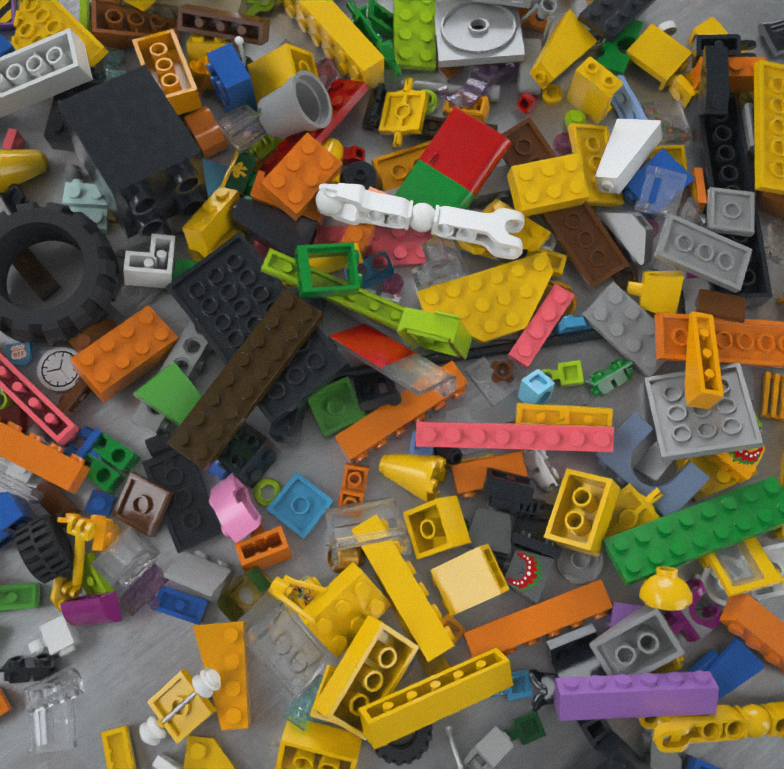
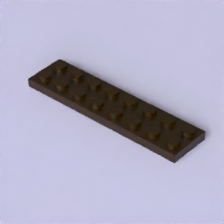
M285 289L166 443L207 472L324 318L323 312Z

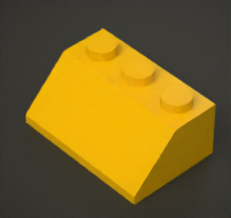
M288 716L280 742L276 769H355L362 738L348 730Z

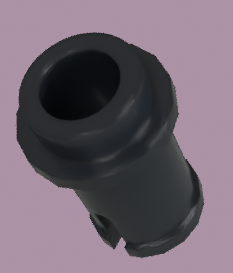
M434 447L435 455L442 456L449 465H456L462 461L463 454L459 448Z

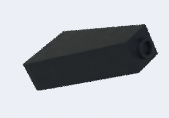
M241 197L237 205L234 204L231 210V217L235 227L268 249H274L294 259L296 247L299 245H313L318 234L317 221L301 216L295 221L282 210Z

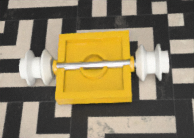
M185 668L149 699L147 703L156 716H150L147 722L141 724L139 731L143 742L152 746L158 745L161 739L167 737L169 733L176 744H178L211 716L216 709L208 698L213 695V691L221 688V678L218 672L214 669L203 668L200 671V675L192 677Z

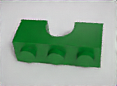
M635 20L612 43L606 39L601 49V51H604V55H599L597 62L616 77L624 74L630 56L621 53L619 49L628 50L637 40L643 22Z

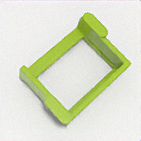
M409 307L404 308L397 333L413 349L420 346L424 349L456 357L462 356L466 360L472 342V336L460 321L461 317L440 311L429 313ZM418 336L435 340L432 346L422 342Z

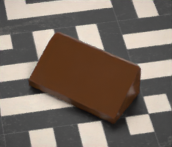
M707 289L699 290L695 301L697 312L710 314L720 319L744 323L746 299L744 297Z
M44 478L31 494L56 521L58 517L65 518L66 513L80 514L82 512L57 485ZM60 524L62 528L66 527V525Z

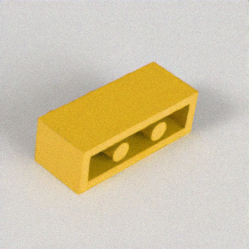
M219 187L182 227L189 249L209 254L234 225L231 210L234 204L237 205L240 198L237 190Z

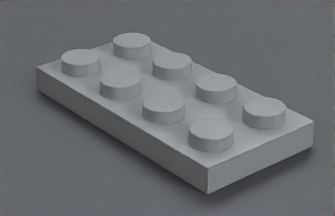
M670 213L666 216L654 258L736 293L741 290L753 249Z
M614 281L610 283L581 316H584V319L628 361H632L633 365L644 376L651 377L665 362L656 360L655 320Z

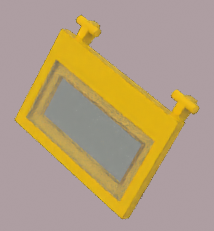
M756 537L698 559L703 569L710 566L713 568L728 597L780 583L781 585L784 584V578L778 569L775 570Z

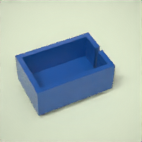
M228 43L206 53L209 61L206 67L211 75L210 80L215 88L213 91L219 102H223V109L228 119L232 117L237 125L255 114L258 108L251 77L232 44Z

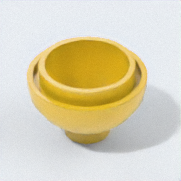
M657 567L656 574L645 580L639 592V598L646 605L656 609L683 610L688 605H691L693 601L689 586L683 579L678 577V569L673 567Z

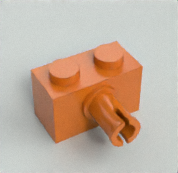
M261 521L259 527L249 533L251 538L234 544L244 572L253 567H257L261 571L293 558L282 527L279 526L265 532Z

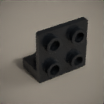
M517 516L511 533L512 546L555 560L560 558L562 549L555 542L544 538L549 520H533L531 518H524V516Z

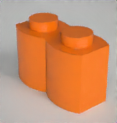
M208 106L184 117L186 122L184 126L190 135L194 137L195 143L205 158L229 147L222 130Z

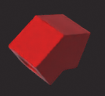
M527 92L522 94L516 106L528 116L536 108L538 99Z
M356 145L344 147L343 166H349L356 161H365V149Z

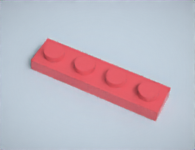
M555 283L507 357L527 369L575 295Z

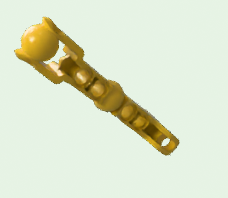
M784 701L770 702L766 705L760 704V706L748 704L741 708L738 705L733 707L717 705L716 714L636 717L644 728L655 730L653 742L661 752L665 753L683 752L690 743L730 741L740 738L745 739L747 736L760 738L766 734L769 737H774V735L784 737Z

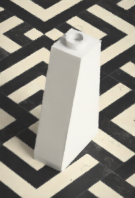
M616 120L595 175L598 192L621 193L662 140L660 120Z

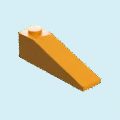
M691 311L689 313L684 383L686 405L707 410L724 397L713 315Z

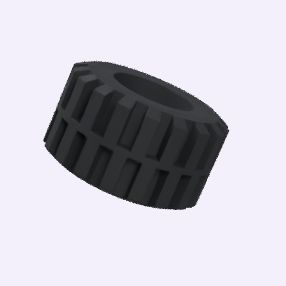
M44 514L16 529L15 540L19 554L29 572L38 581L46 584L73 570V548L60 524L49 514Z
M432 724L416 730L413 738L404 745H395L390 742L385 746L375 749L376 755L379 758H383L389 764L395 763L396 766H402L404 763H407V765L412 764V761L415 759L419 760L422 757L424 751L427 752L429 742L432 741L433 736Z

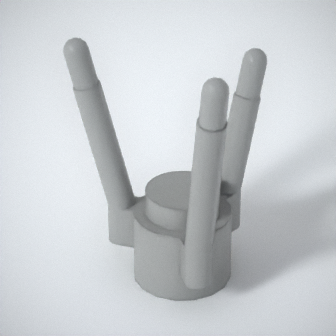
M541 0L539 4H535L520 19V24H522L535 12H537L539 18L547 19L542 43H546L552 21L555 18L553 13L557 9L556 0Z

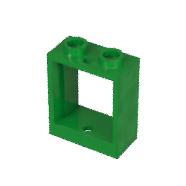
M354 242L299 245L296 247L294 256L301 299L356 295L360 287H362V274L358 273L357 269L359 252L355 250ZM345 256L348 286L312 288L308 258Z

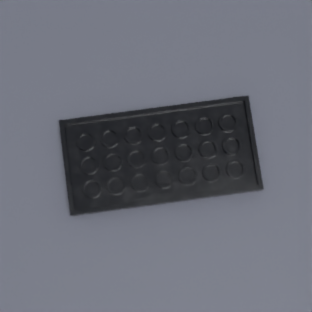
M241 232L231 237L166 286L225 365H227L281 293L287 289L280 279L260 271L264 260ZM317 326L257 407L273 426L350 367V364L320 327Z

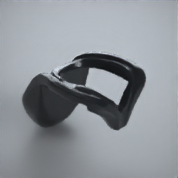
M530 669L528 672L529 680L538 689V693L531 701L532 711H538L543 705L554 704L555 678H558L555 673L539 672L536 669Z

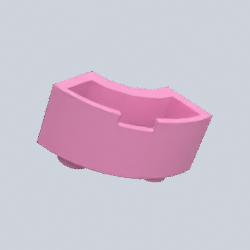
M234 473L211 489L209 503L223 525L221 530L227 538H232L237 543L259 527L262 516L254 507L248 488Z

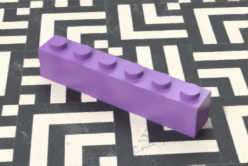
M710 671L618 674L610 676L593 675L587 677L568 676L565 678H555L554 705L559 721L716 714L719 687Z

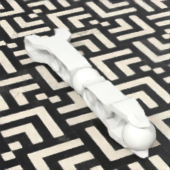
M320 184V190L316 195V205L319 213L354 226L359 223H367L408 230L410 225L413 230L418 232L431 230L432 235L436 234L442 238L482 245L492 255L499 258L516 259L523 251L521 239L508 234L518 233L525 224L523 213L516 210L501 208L488 214L449 206L439 207V205H436L434 210L427 203H418L413 206V200L408 201L402 197L365 190V187L359 184Z

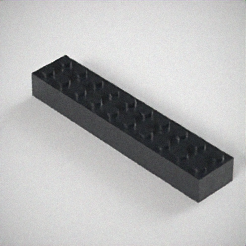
M729 94L727 115L721 116L696 115L698 95H695L687 111L696 168H702L706 196L710 187L755 192L739 94ZM755 195L754 235L748 237L717 233L753 249L740 291L735 293L714 284L716 292L744 297L746 299V307L763 306L773 297ZM707 205L703 211L705 229L707 223Z

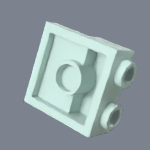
M73 179L72 183L65 182L63 205H68L73 212L84 213L96 223L102 233H109L112 212L95 184H88L81 179Z

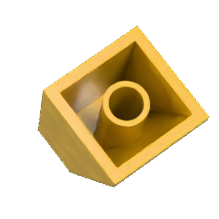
M288 43L247 65L257 106L261 98L283 86L289 77L301 70H307L319 78L313 53Z

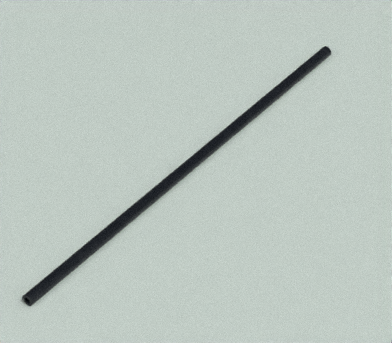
M595 329L552 335L547 337L540 349L605 338ZM517 341L469 348L466 360L509 354ZM444 353L418 356L414 369L447 364L450 361L460 362L466 360L462 356L456 357ZM374 363L348 367L332 381H338L347 376L349 379L358 378L385 369H391L394 372L400 370L390 364L381 368Z

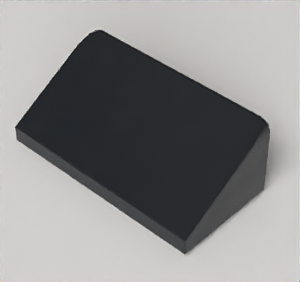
M487 467L483 493L530 505L534 493V479Z

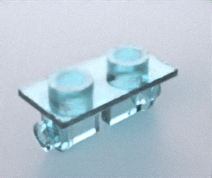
M317 675L312 679L306 676L283 715L284 718L305 731L312 719L309 715L323 678L322 675Z

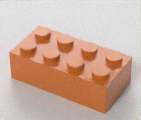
M147 305L73 356L70 360L74 371L85 381L103 403H106L168 358L178 341V336Z

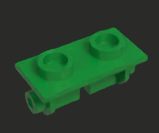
M617 359L609 364L610 367L592 373L590 379L584 381V383L593 386L591 393L594 397H601L614 389L611 383L612 380L616 386H620L632 379L634 371L628 366L633 364V362Z

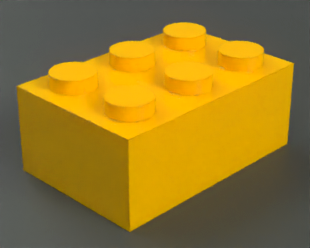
M578 153L512 166L507 174L515 210L523 213L524 217L582 205L589 197Z
M566 468L544 538L555 542L557 546L599 558L603 539H605L620 487L613 479Z
M354 562L325 587L328 589L326 593L320 592L303 608L306 613L315 619L314 623H310L297 614L310 631L336 658L351 645L368 615L378 619L392 606L389 600Z

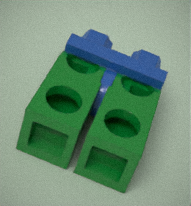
M83 426L78 436L85 441L80 449L70 444L63 454L70 457L73 453L85 459L84 465L91 468L86 477L104 491L113 495L126 477L105 462L108 461L129 475L141 457L97 428L94 430L88 426Z

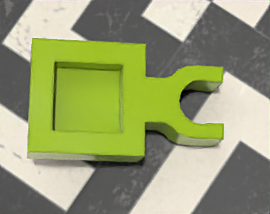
M581 360L557 363L558 370L542 369L545 375L549 374L552 376L551 380L554 383L560 381L561 388L584 384Z

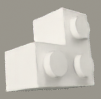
M152 234L150 253L126 250L123 269L125 285L166 288L173 278L175 236Z

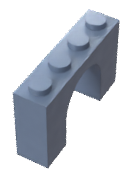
M633 412L614 433L613 452H596V455L599 457L596 461L604 469L607 470L610 467L617 474L614 477L622 485L626 486L630 483L645 497L657 487L664 496L652 505L655 512L660 517H664L679 511L710 477L688 460L665 483L648 484L638 479L631 468V456L634 449L654 428L637 413Z

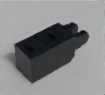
M738 34L696 35L692 46V68H695L700 57H703L704 46L728 47V57H756V53H741V51L755 49L756 41L741 40V36Z

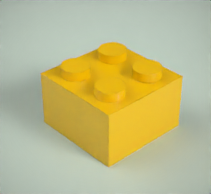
M457 495L437 498L403 512L417 560L436 556L471 543Z

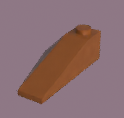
M91 0L92 35L107 50L134 48L133 39L170 30V28L174 29L180 43V31L177 30V21L155 13L150 15L141 12L140 9L134 6L130 8L122 5L119 0Z

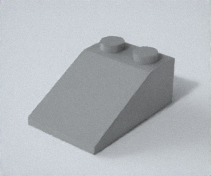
M195 550L194 554L189 552L183 554L164 573L163 577L210 597L220 599V596L229 588L235 572L230 570L231 564L217 559L215 564L207 560L209 555Z
M648 605L633 611L589 643L608 676L649 673L685 654L681 643L660 609Z

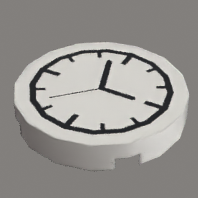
M57 347L46 352L37 366V376L41 384L56 393L69 392L75 386V381L79 377L74 371L70 359L78 353L67 347Z

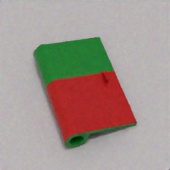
M454 107L394 196L405 198L408 201L413 200V206L418 203H427L434 210L436 205L467 210L512 143L498 131L459 108Z

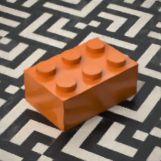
M306 133L261 182V192L297 221L316 200L320 184H330L341 172L343 163L309 133Z

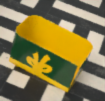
M236 151L220 187L237 190L239 196L243 198L244 195L240 192H244L251 173L258 172V169L262 166L261 159Z

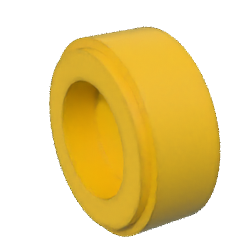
M550 84L543 90L541 99L545 105L556 107L562 102L564 92L560 86Z

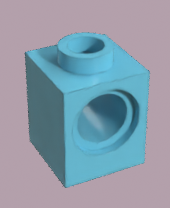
M536 369L522 379L517 397L524 403L545 404L550 400L555 383L542 371Z

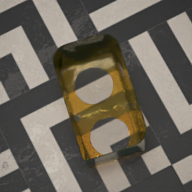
M257 565L240 575L219 597L220 599L217 600V606L231 622H237L266 594L273 581ZM241 588H248L252 591L254 597L252 603L245 604L240 600L239 591Z

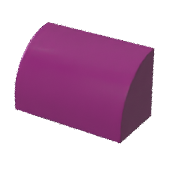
M116 591L78 596L76 599L72 598L60 603L64 618L69 624L76 627L122 621Z

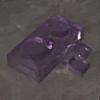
M156 563L144 571L142 576L131 587L127 588L119 598L122 606L131 616L146 603L153 611L161 604L155 594L169 579L163 577L164 571Z

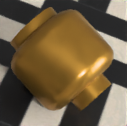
M337 541L333 547L330 546L328 549L327 564L331 566L335 573H341L352 562L358 567L364 564V552L360 550L359 545L355 542Z

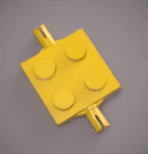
M410 77L405 79L403 90L386 92L378 130L381 135H394L392 145L397 148L402 146L404 135L422 134L429 98L427 91L412 90L414 79Z
M629 483L619 492L605 538L661 518L655 512L652 504L664 495L656 487L655 490L645 497Z

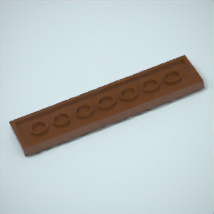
M531 117L526 118L502 133L512 143L503 156V160L509 169L512 166L557 157ZM587 201L582 205L540 214L590 290L629 265Z

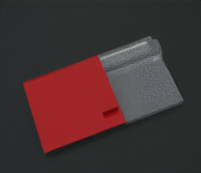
M367 323L328 335L329 340L333 344L418 396L433 390L444 397L448 394L451 395L457 387L455 375Z

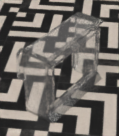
M396 496L324 509L327 527L323 529L324 541L326 546H331L334 566H339L337 550L399 539L404 554H411L413 551L410 538L404 529ZM376 514L380 520L383 518L385 520L394 518L396 528L336 539L334 529L359 525Z

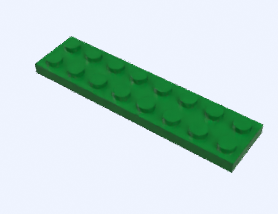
M771 476L603 539L602 546L627 587L655 575L656 569L659 566L676 568L784 526V489L775 476Z

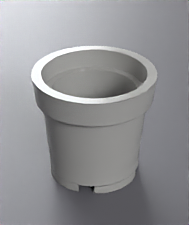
M301 70L289 77L283 86L261 98L258 103V109L261 108L262 114L259 116L263 128L270 136H277L279 139L306 130L315 131L328 126L332 118V106L326 88L317 76L307 70Z

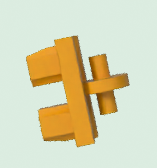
M207 55L204 59L200 58L198 61L191 60L188 65L193 79L198 84V93L202 94L206 89H215L210 80L211 75L206 67V64L209 63Z

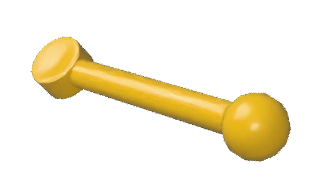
M494 454L462 459L459 464L494 457ZM446 462V466H447L448 468H451L452 465H449V464Z

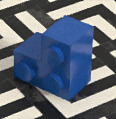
M7 491L0 493V549L15 539V531L18 527L38 518L25 498Z

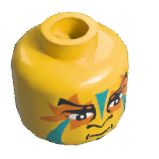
M304 576L300 579V581L322 586L315 576L313 578ZM293 585L291 587L294 590L289 600L303 609L320 591Z

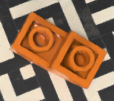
M346 462L337 513L360 517L370 466Z

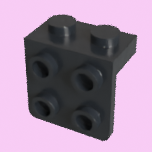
M244 422L218 456L217 460L252 489L280 456L282 451L269 438Z
M592 623L576 627L569 633L556 635L549 641H546L548 659L558 678L568 676H608L589 646V643L597 638V631Z

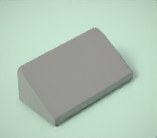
M656 440L633 469L653 484L674 460L661 461Z

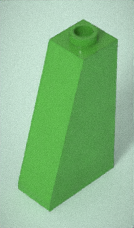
M175 362L169 364L132 393L137 399L178 426L202 397Z

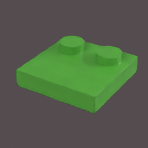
M348 376L324 386L307 399L324 439L347 429L366 416L364 411L360 412L357 396Z

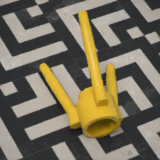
M285 575L283 579L277 576L270 585L267 594L283 603L296 615L299 614L310 623H314V618L289 600L294 590L290 585L293 584L324 593L328 589L293 579L288 575Z

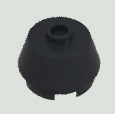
M364 161L351 163L340 176V183L363 185L365 190H369L370 187L380 191L382 189L380 174L371 164Z

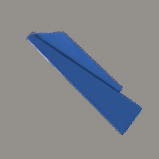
M735 637L720 655L711 649L686 672L710 671L719 687L718 700H720L763 670L765 666L739 638Z

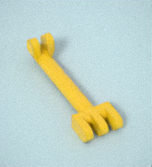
M71 515L67 522V533L75 536L72 581L67 582L62 587L61 593L69 594L70 597L76 599L82 592L85 542L95 537V524L87 523L84 519L78 520L77 516Z

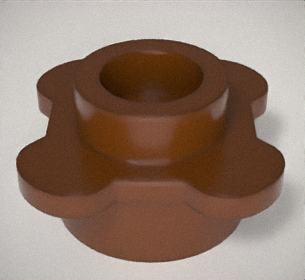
M509 360L493 361L491 363V368L493 369L491 380L494 383H499L500 381L512 383L514 380L512 375L513 362Z

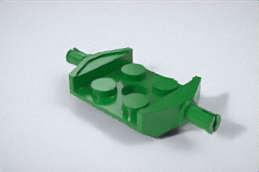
M353 0L348 1L346 7L352 14L353 24L384 56V71L390 69L395 78L400 77L403 71L396 63L392 41L389 39L383 42L380 34L374 32L370 20L366 17V5L357 8Z

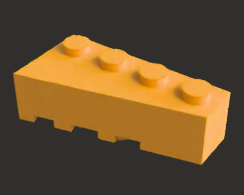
M247 621L193 625L204 668L214 669L221 678V688L213 691L212 695L221 730L249 728L252 725Z

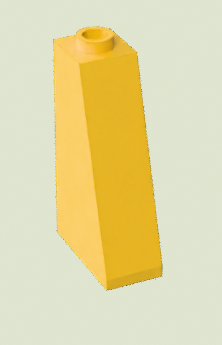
M571 9L556 23L529 73L543 90L598 42L583 23L577 20L578 17Z

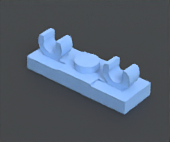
M618 75L617 78L623 82V85L614 94L611 103L620 119L648 120L623 75Z

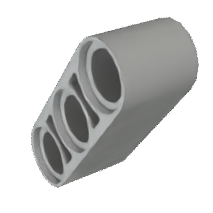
M523 38L525 61L517 62L518 94L529 92L532 95H540L541 87L529 73L541 52V38Z

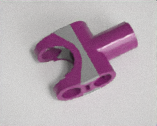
M700 579L686 581L690 590L697 587L691 591L693 597L691 605H688L683 610H664L666 613L663 615L675 635L680 632L688 642L699 640L721 623L719 619L723 610L720 606L710 605L695 609L696 603L706 591V587ZM717 613L714 617L709 618L712 614Z

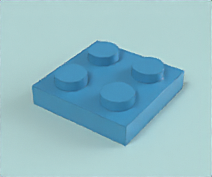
M296 472L266 510L305 540L332 506L334 500Z

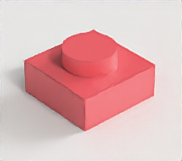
M9 128L2 148L25 149V140L18 130Z

